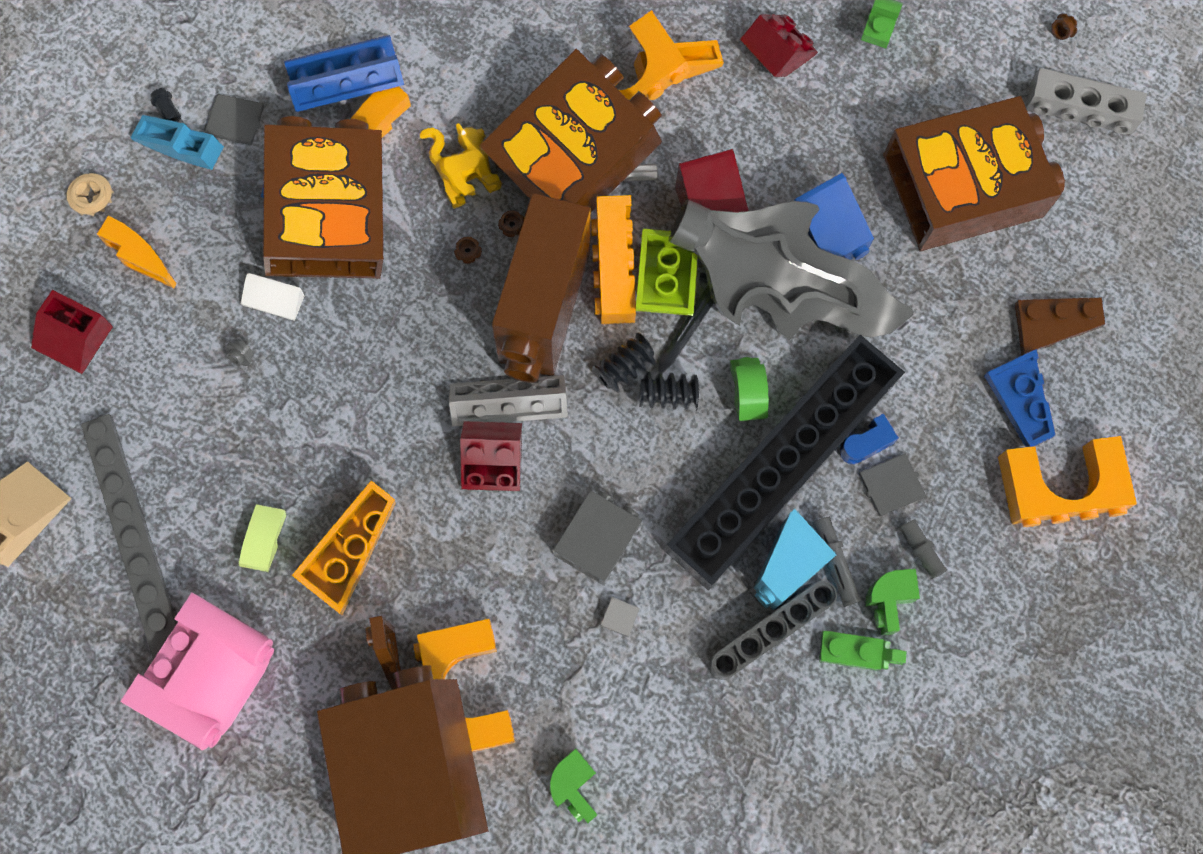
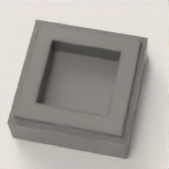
M612 597L601 627L629 637L640 608Z

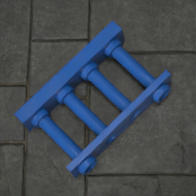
M390 35L284 61L290 79L287 82V86L296 112L404 85Z

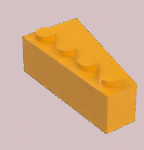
M631 195L597 196L596 219H591V236H597V245H592L593 262H598L599 270L593 271L594 288H599L600 298H595V315H601V324L635 323V276L632 274V271H634L633 248H631L633 228L632 220H630Z
M370 481L292 576L339 614L343 615L396 505L395 499L373 481Z

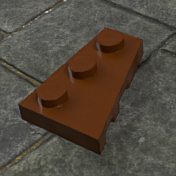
M1102 297L1018 300L1015 303L1021 356L1035 349L1047 348L1060 341L1094 331L1105 325Z
M383 616L369 618L370 627L365 628L368 646L373 647L391 689H396L393 674L401 671L395 627Z

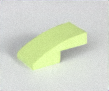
M256 504L239 558L240 567L269 572L278 548L277 539L286 518L285 510Z

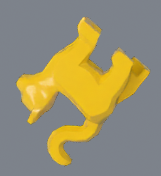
M459 123L456 124L457 140L465 151L454 155L440 156V152L445 145L444 135L440 130L426 128L419 134L421 139L431 137L434 140L429 150L430 161L437 168L453 209L466 204L464 196L476 195L473 185L467 184L472 179L478 178L489 193L501 189L502 186L498 175L491 174L488 155L479 146L486 137L484 130L473 127L462 128Z

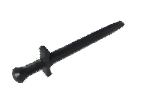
M700 273V281L708 284L706 274ZM707 285L695 304L693 316L688 315L668 346L659 364L658 372L664 373L673 364L714 303L711 298L709 285Z

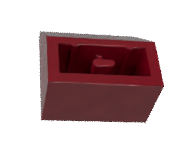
M760 14L740 39L774 77H787L818 53L812 46L814 44L812 39L806 34L800 33L795 28V21L785 14Z
M52 290L36 313L31 348L82 375L113 326L101 314Z
M464 421L460 437L461 489L520 491L522 423Z

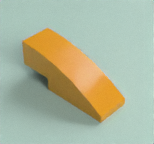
M717 40L674 43L691 70L685 79L722 67L724 64ZM644 51L638 53L634 62L638 81L642 78L647 66V56Z
M399 86L374 92L351 119L366 122L369 129L382 130L383 138L393 129L391 123L411 107L409 96Z
M108 215L97 235L106 246L118 251L116 256L124 266L175 288L177 283L151 246L124 223Z

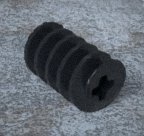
M636 333V340L633 338L628 339L626 342L627 346L620 345L617 349L618 353L611 352L608 356L609 360L605 358L600 360V367L592 366L594 374L606 388H611L619 393L618 382L625 386L629 385L627 375L637 379L638 375L635 369L638 368L645 373L647 371L646 361L652 366L656 365L653 357V348L641 333Z
M646 371L640 384L639 407H642L645 399H647L650 408H653L656 401L659 400L662 409H665L668 401H671L673 410L677 409L679 402H682L684 409L688 410L692 402L697 411L699 403V381L697 375L693 374L690 381L687 382L685 374L681 373L678 381H676L674 373H669L665 381L662 372H658L653 380L651 372Z

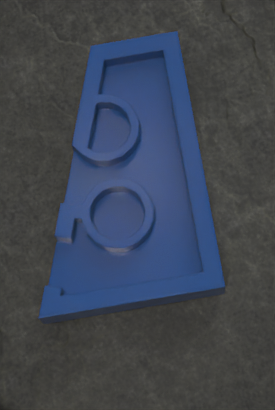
M1037 349L1003 364L984 375L1025 447L1037 446L1056 436L1049 402L1045 399L1042 386L1044 384L1042 373L1040 374L1037 360L1039 357Z

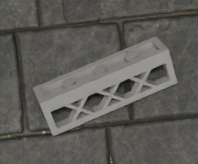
M564 375L539 377L535 383L505 379L450 384L449 406L452 427L463 426L464 421L517 422L568 418ZM548 386H559L558 388H546ZM458 393H469L468 395H456Z

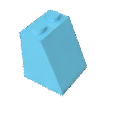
M796 509L790 512L781 524L754 586L757 592L755 594L757 600L765 608L770 606L773 611L836 556L835 552Z

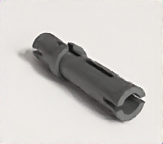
M824 517L812 522L816 533L836 554L828 562L843 607L862 601L842 551L844 545L842 541H838L831 517Z

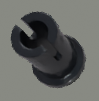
M164 88L154 90L151 93L150 101L153 106L157 107L162 119L179 122L181 115L171 100L172 94Z

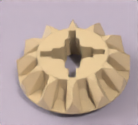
M89 173L81 175L72 181L67 190V201L70 207L80 215L89 214L94 217V214L99 211L105 212L107 204L112 203L111 196L114 192L106 178L98 174ZM90 187L97 194L93 196L91 203L86 198L89 195Z

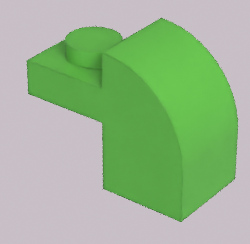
M875 0L861 40L887 48L903 3L896 0Z
M743 357L730 360V371L735 385L734 405L739 421L767 419L769 397L764 364H760L759 358Z
M916 569L888 572L870 586L865 604L866 606H878V610H875L874 618L876 627L881 629V635H893L900 631L896 604L913 603L920 599Z
M575 749L555 768L551 777L550 790L557 807L568 799L571 804L567 809L578 822L585 819L589 823L597 814L577 790L594 776L596 772Z

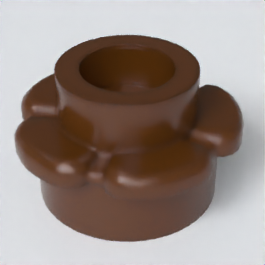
M1066 13L1059 14L1051 26L1053 35L1060 40L1074 37L1078 31L1076 28L1077 21L1073 16H1068Z
M510 210L505 212L501 219H499L498 227L505 236L514 237L515 235H520L525 218L519 212Z
M463 237L456 243L454 254L463 263L471 264L475 262L476 258H480L482 248L476 239ZM466 249L471 250L469 253L465 252Z

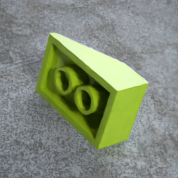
M643 229L635 311L693 316L698 256L692 251L670 243L668 240L671 231Z

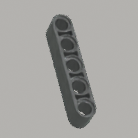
M819 581L719 650L709 662L711 674L719 680L731 678L820 615L836 602L837 591L835 586L827 581ZM816 589L826 592L828 596L826 604L819 603L815 599L814 592ZM792 606L800 607L803 610L804 618L802 621L794 620L791 617L790 608ZM774 623L779 627L780 635L778 638H772L767 635L766 624ZM750 640L755 644L756 652L754 655H746L742 652V641ZM725 657L731 662L732 668L730 672L722 673L717 669L716 661L718 658Z

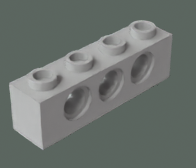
M1039 68L1030 84L1026 109L1034 111L1039 115H1051L1065 121H1076L1088 124L1090 127H1101L1114 130L1118 134L1131 135L1142 122L1147 93Z

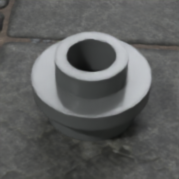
M235 340L233 343H228L225 347L227 358L236 366H248L251 363L254 353L243 341Z

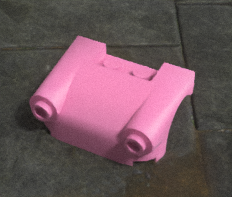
M191 592L174 618L178 621L175 628L144 675H137L120 702L168 729L200 750H205L208 747H214L220 740L221 735L232 725L263 676L274 653V648H272L273 641Z

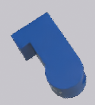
M884 413L871 421L868 425L871 430L861 435H850L844 441L840 448V455L846 463L858 464L892 446L899 439Z

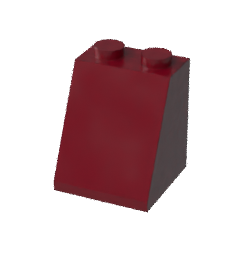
M733 149L679 163L675 190L681 207L689 199L714 211L736 213L749 211Z

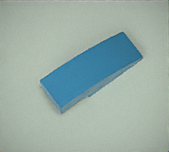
M142 115L130 137L133 141L164 155L210 170L213 169L224 148L212 134L190 130L184 123Z

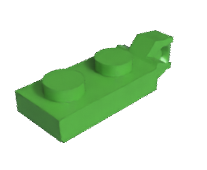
M822 631L819 662L877 671L881 669L888 670L889 663L898 665L906 663L907 651L890 649L891 642L884 641V639Z

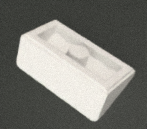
M247 273L241 305L295 321L305 295L299 287Z

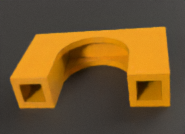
M651 10L629 26L634 37L646 53L647 66L642 78L635 85L619 90L628 100L638 91L643 93L649 100H655L664 93L665 89L672 84L682 82L687 77V74L691 72L686 60Z
M1121 436L1092 439L1082 446L1089 476V486L1083 498L1078 500L1061 498L1049 490L1041 475L1035 446L1004 451L998 456L1011 523H1022L1023 527H1033L1040 525L1043 520H1051L1052 524L1068 522L1070 521L1069 517L1080 516V520H1090L1098 518L1100 513H1108L1109 517L1127 514V509L1137 505Z
M490 619L418 634V643L413 644L416 661H422L423 666L431 665L433 679H445L449 670L464 659L497 652ZM508 710L474 718L465 717L472 752L515 743L510 712Z

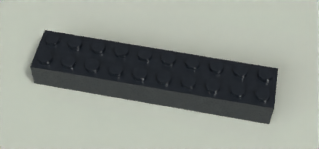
M860 334L666 544L664 551L709 591L893 388L905 371Z

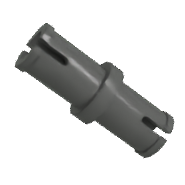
M913 519L901 526L899 530L913 549L911 552L913 557H918L932 580L948 569L934 551L933 547L935 545L933 542L927 540L916 523L917 521Z

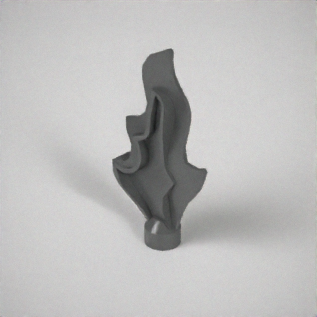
M687 199L680 209L668 240L670 243L692 251L698 256L705 268L713 303L721 315L739 326L743 310L756 305L769 312L777 330L788 340L797 333L802 325L814 320L827 321L851 333L871 338L891 334L913 316L914 313L911 307L895 299L869 269L857 262L819 249L807 234L813 217L820 209L818 205L812 203L789 201L758 210L736 213L710 210Z

